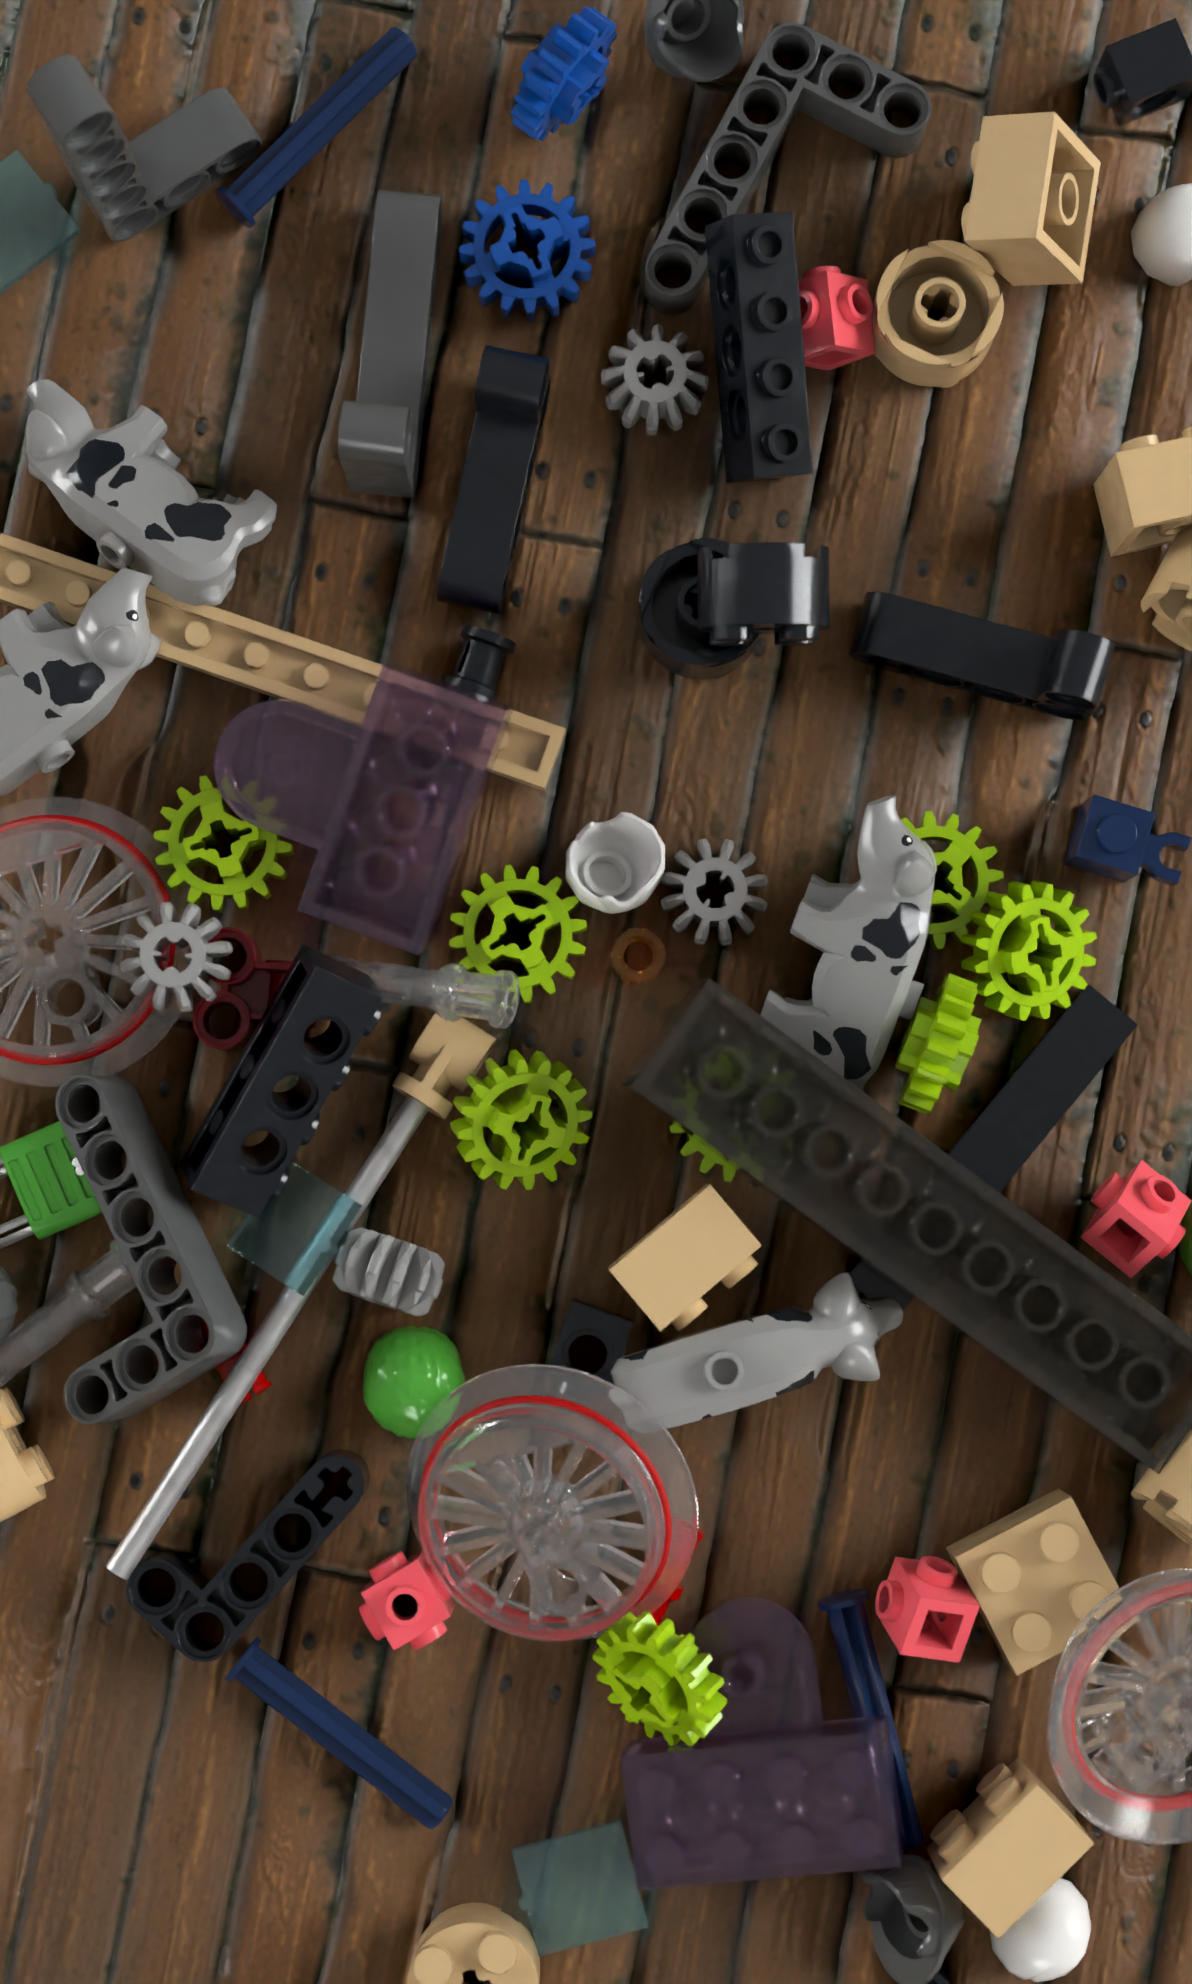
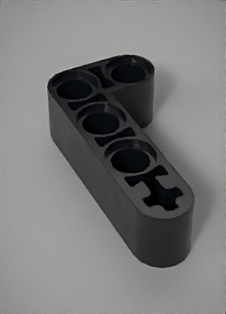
M486 345L484 348L475 388L476 414L438 582L437 601L495 614H500L548 403L551 384L549 358Z
M874 591L865 593L849 655L859 662L1048 715L1070 720H1086L1099 708L1115 644L1102 636L1078 630L1058 631L1054 638H1050L905 597Z
M337 1449L329 1451L308 1470L211 1581L186 1558L176 1552L163 1550L151 1554L135 1567L127 1580L126 1593L129 1603L138 1614L183 1655L198 1662H209L218 1659L227 1652L362 1499L369 1487L370 1474L367 1464L360 1455L351 1450ZM327 1467L335 1473L342 1467L347 1468L352 1474L347 1485L353 1493L349 1494L341 1489L321 1509L312 1500L330 1480L329 1475L324 1469ZM305 1490L310 1499L301 1496V1492ZM324 1512L333 1515V1518L328 1520ZM294 1513L306 1518L312 1530L310 1542L301 1546L287 1543L279 1531V1522L283 1515ZM247 1562L255 1563L262 1567L268 1579L267 1590L260 1594H249L242 1590L236 1579L237 1567ZM160 1568L171 1574L176 1585L173 1598L166 1600L157 1599L150 1594L145 1583L146 1574L149 1569ZM209 1612L216 1615L223 1623V1639L219 1642L209 1643L198 1638L193 1628L195 1614Z

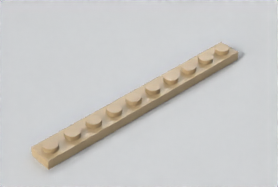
M0 533V602L32 613L40 605L46 604L49 601L55 604L60 618L70 627H73L78 623L88 600L116 574V572ZM150 584L147 586L145 604L150 632L157 635L162 641L156 657L546 791L566 735V728L208 604L193 606L175 600L156 586Z

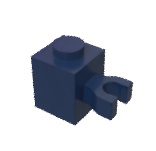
M1094 794L1080 806L1063 865L1122 883L1138 875L1139 869L1142 867L1156 881L1174 886L1178 884L1182 871L1166 868L1161 863L1160 852L1164 847H1171L1184 852L1189 848L1192 837L1177 832L1152 835L1150 832L1156 813Z

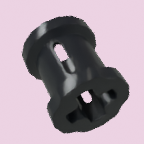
M463 625L460 636L464 639V643L453 675H447L443 685L495 704L498 697L494 691L505 657L514 653L516 643L492 631L471 625Z

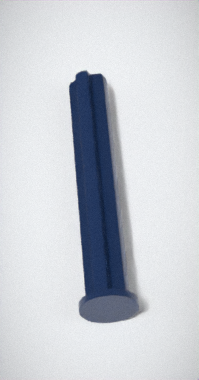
M397 27L390 28L227 188L219 186L215 190L216 195L229 212L244 226L251 228L255 224L253 216L416 58L418 50L412 39Z
M852 1589L842 1591L820 1599L817 1602L819 1610L827 1611L886 1845L893 1852L912 1850L919 1847L923 1843L924 1838L863 1603L869 1598L868 1590Z
M256 1637L227 1674L225 1680L230 1683L235 1678L427 1829H434L451 1808L453 1802L451 1796L261 1649L259 1644L262 1640Z

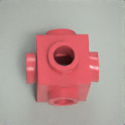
M819 266L803 273V280L798 281L805 367L830 371L876 354L872 324L873 304L869 294L868 280L842 274L841 269L837 266Z
M1141 1160L1123 1178L1118 1173L1113 1172L1097 1189L1091 1198V1202L1098 1208L1080 1238L1129 1278H1132L1156 1255L1163 1259L1178 1245L1186 1233V1229L1180 1225V1222L1192 1200L1178 1190L1170 1179L1160 1175Z
M401 1550L368 1570L372 1580L367 1582L361 1592L366 1603L359 1606V1612L368 1630L377 1641L386 1637L393 1650L409 1642L415 1651L431 1643L448 1630L443 1621L451 1617L455 1606L451 1597L456 1595L457 1591L438 1560L430 1563L423 1550L406 1559ZM400 1594L413 1596L418 1604L417 1612L411 1616H402L393 1602L394 1598Z
M923 1556L920 1560L895 1557L888 1579L882 1581L878 1587L875 1609L878 1618L900 1655L960 1663L980 1607L977 1600L963 1581L956 1567L950 1562L934 1556Z

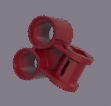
M223 927L208 943L217 941L242 943L247 955L245 965L239 972L230 975L229 980H220L212 975L208 976V978L221 986V991L215 992L217 997L212 1002L202 998L195 1007L192 1019L194 1030L201 1041L214 1049L228 1052L237 1051L246 1046L257 1026L256 1022L260 1021L293 961L266 960L262 962L261 952L249 936L239 929ZM221 1005H234L241 1014L240 1029L234 1036L228 1039H217L209 1029L210 1015ZM318 1021L311 1024L307 1029H317Z

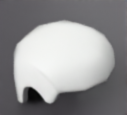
M1192 183L1167 188L1155 196L1141 210L1131 231L1133 255L1148 276L1170 286H1181L1192 280Z
M620 812L615 818L604 822L596 823L590 821L579 831L576 839L571 842L566 851L565 879L578 900L584 905L609 914L630 911L644 904L660 883L665 870V844L655 827L628 812Z
M1059 1878L999 1939L990 1930L989 1932L993 1952L1010 1973L1023 1980L1031 1979L1033 1982H1042L1064 1976L1078 1965L1086 1953L1092 1925L1085 1898L1071 1881Z

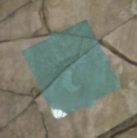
M15 150L0 162V295L81 233L80 228L55 198L57 192L51 183L44 184L18 150Z
M290 1162L288 1166V1179L281 1194L274 1200L269 1199L259 1218L248 1213L227 1247L304 1296L329 1256L333 1257L338 1253L337 1244L362 1205L295 1163Z
M621 1819L512 1848L523 1893L519 1899V1907L524 1911L527 1910L539 1957L649 1927L637 1882L641 1878V1868L632 1863Z

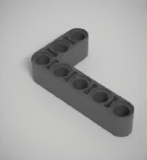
M791 22L783 23L773 28L766 36L648 254L645 264L644 291L650 306L662 314L679 315L694 305L709 279L706 235L693 232L688 228L687 220L701 214L710 216L715 221L732 214H744L799 111L885 156L892 158L906 157L915 152L921 145L931 114V101L925 89L912 80L805 25ZM791 54L801 59L804 66L797 70L789 71L782 69L774 60L781 55ZM845 82L854 86L858 90L859 95L853 99L838 98L831 92L830 86ZM761 107L768 109L776 119L769 124L758 125L747 119L745 113L752 108ZM891 111H902L911 116L915 124L908 128H898L890 124L885 115ZM725 161H734L741 164L747 173L738 179H727L717 173L715 168ZM675 268L684 272L689 281L680 288L671 289L660 284L656 276L665 269Z
M64 55L47 62L30 77L26 85L27 94L77 189L110 239L114 242L130 239L245 166L263 147L262 139L227 88L219 87L204 93L128 142L116 114L75 55Z
M379 190L377 193L356 402L343 401L338 433L339 461L350 491L353 493L415 498L442 229V195Z
M77 1074L67 1078L59 1087L55 1100L57 1117L153 1320L151 1324L77 1368L68 1377L64 1386L63 1396L67 1411L72 1418L81 1424L93 1425L133 1417L232 1358L242 1349L245 1343L247 1325L244 1315L136 1089L130 1081L120 1076ZM98 1093L100 1099V1107L98 1113L96 1114L94 1105L95 1098ZM123 1150H125L127 1156L125 1170L122 1169L121 1165ZM150 1206L152 1207L154 1213V1223L152 1227L149 1226L147 1219L148 1209ZM177 1263L182 1273L179 1285L176 1283L174 1276ZM203 1321L207 1323L209 1329L207 1344L203 1340L201 1333ZM153 1352L157 1355L159 1362L157 1374L152 1365ZM104 1383L107 1385L109 1392L108 1402H106L103 1394Z

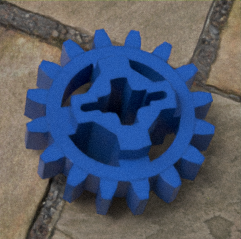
M584 6L579 15L576 13L571 15L566 27L561 23L553 25L536 49L529 52L520 69L524 74L518 86L520 91L514 98L518 103L510 112V116L513 117L512 123L535 141L537 139L543 141L549 132L554 134L562 121L567 125L576 122L583 109L592 99L598 96L607 80L604 74L610 63V60L607 58L611 55L612 49L609 47L617 38V33L614 31L617 25L595 8H589L588 6Z
M521 180L518 195L510 196L507 190L502 185L495 187L497 199L495 205L490 206L482 200H478L475 203L476 215L480 222H463V237L471 243L459 246L460 262L472 265L464 272L465 282L468 287L483 284L479 292V299L484 307L490 305L496 299L500 300L502 318L509 319L515 308L520 307L524 308L527 321L534 322L537 307L545 306L553 317L558 316V298L563 295L568 300L576 303L580 299V289L575 279L591 281L592 265L583 259L595 256V240L582 238L590 231V219L588 215L572 218L575 211V198L571 195L562 199L559 203L553 201V184L546 183L540 194L535 195L531 194L528 181ZM530 215L541 216L546 218L547 220L544 221ZM501 225L503 233L500 241L490 245V252L486 253L490 236ZM517 234L520 236L523 244H527L531 251L538 250V269L535 267L532 258L528 259L523 251L517 252ZM570 249L565 267L554 278L552 274L554 262L564 257V251ZM512 281L529 288H518L507 283Z

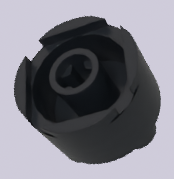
M713 538L690 540L689 543L679 545L659 555L644 576L640 590L638 612L642 642L659 664L677 675L692 679L725 677L750 657L760 640L761 634H752L753 640L748 641L746 646H710L709 633L698 631V619L692 617V607L698 606L697 550L702 547L712 546V559L723 558V555H729L730 543Z
M805 543L729 544V555H723V558L712 559V546L699 548L697 550L698 631L709 633L710 646H746L748 641L753 640L752 634H774V645L778 646L813 645L814 640H819V631L830 628L829 547L819 545L813 552V557H805Z

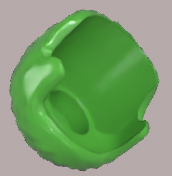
M413 1325L397 1327L391 1332L385 1333L381 1338H378L366 1357L363 1397L367 1409L381 1427L393 1432L398 1437L421 1440L437 1435L438 1431L445 1429L453 1420L464 1394L465 1375L458 1350L449 1338L437 1329Z

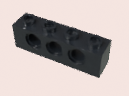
M793 211L732 214L705 226L726 483L784 479L813 474Z
M302 944L180 1162L191 1190L258 1218L269 1199L274 1200L281 1194L288 1179V1166L299 1146H305L313 1138L320 1120L319 1111L331 1091H337L343 1085L351 1066L350 1056L361 1037L368 1036L380 1019L382 1012L381 1002L384 996L368 974ZM330 1020L329 1027L321 1035L304 1037L307 1028L314 1022ZM292 1075L299 1076L297 1083L291 1089L284 1092L273 1091L275 1085L282 1078ZM257 1131H268L266 1138L259 1144L254 1146L242 1145L250 1134Z

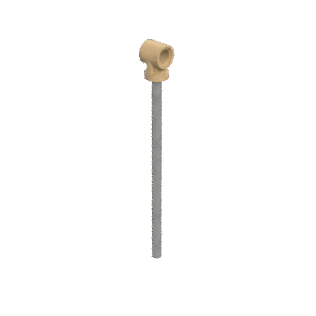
M444 1005L431 1018L409 1056V1059L417 1063L419 1067L412 1077L400 1072L392 1084V1087L406 1096V1099L105 1565L111 1572L128 1580L426 1113L429 1111L444 1120L446 1119L454 1105L444 1097L451 1086L461 1092L467 1089L469 1085L465 1078L468 1074L476 1076L496 1043L497 1039Z

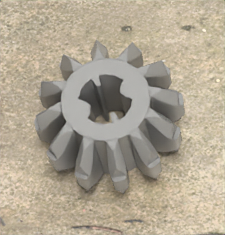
M659 324L653 326L651 340L646 342L637 330L632 329L627 333L629 350L621 346H612L608 351V359L615 367H609L601 372L602 385L613 389L606 396L607 408L609 410H618L626 407L622 416V425L626 428L634 426L640 417L646 418V433L650 436L657 434L659 419L665 418L668 426L673 431H677L682 428L683 422L680 410L687 414L697 415L701 409V401L695 394L707 390L709 379L708 376L697 372L704 362L702 352L698 350L683 353L687 345V335L684 332H679L672 338L670 343L663 341L664 330ZM658 372L666 375L665 385L657 382L651 389L644 387V376L653 378Z
M700 839L696 844L699 858L698 863L682 850H679L674 856L677 866L687 874L686 876L674 872L663 873L661 883L669 888L680 890L682 893L663 898L661 900V907L664 911H672L684 907L685 912L675 920L672 926L677 933L684 931L692 921L700 924L694 937L696 945L703 946L708 938L709 927H716L721 946H728L732 942L729 922L732 921L746 935H749L755 928L751 919L741 909L754 913L765 912L767 902L762 898L748 895L747 892L760 890L768 883L767 876L757 874L745 878L743 873L751 868L756 860V856L752 852H748L736 864L729 861L734 850V842L732 840L725 839L721 845L719 857H712L709 842L707 839ZM706 878H719L718 886H721L724 882L728 884L731 892L725 895L721 908L708 907L710 899H707L704 903L699 900L697 893L704 890Z
M163 902L160 907L162 924L157 925L153 918L142 912L136 919L139 925L148 932L145 938L142 940L133 934L124 935L122 943L133 950L140 951V956L121 961L120 967L125 973L145 972L131 987L134 995L138 997L144 996L156 987L152 1006L157 1010L164 1011L170 1004L175 992L180 1011L187 1013L193 1010L194 1003L191 990L196 989L199 995L208 1002H212L217 997L215 990L205 980L209 975L220 980H229L231 971L222 965L214 964L213 958L227 956L233 952L232 944L228 941L208 943L219 933L222 924L217 918L213 917L197 928L201 917V908L192 903L188 904L184 909L180 922H178L177 911L171 902ZM172 943L180 948L190 945L192 953L184 955L191 963L182 972L172 966L164 970L162 966V961H169V957L164 955L163 952Z
M357 1228L349 1231L344 1245L340 1246L335 1260L336 1268L332 1280L341 1291L389 1309L418 1317L428 1314L434 1299L438 1298L443 1283L441 1278L445 1264L437 1253L428 1251L426 1248L371 1229Z

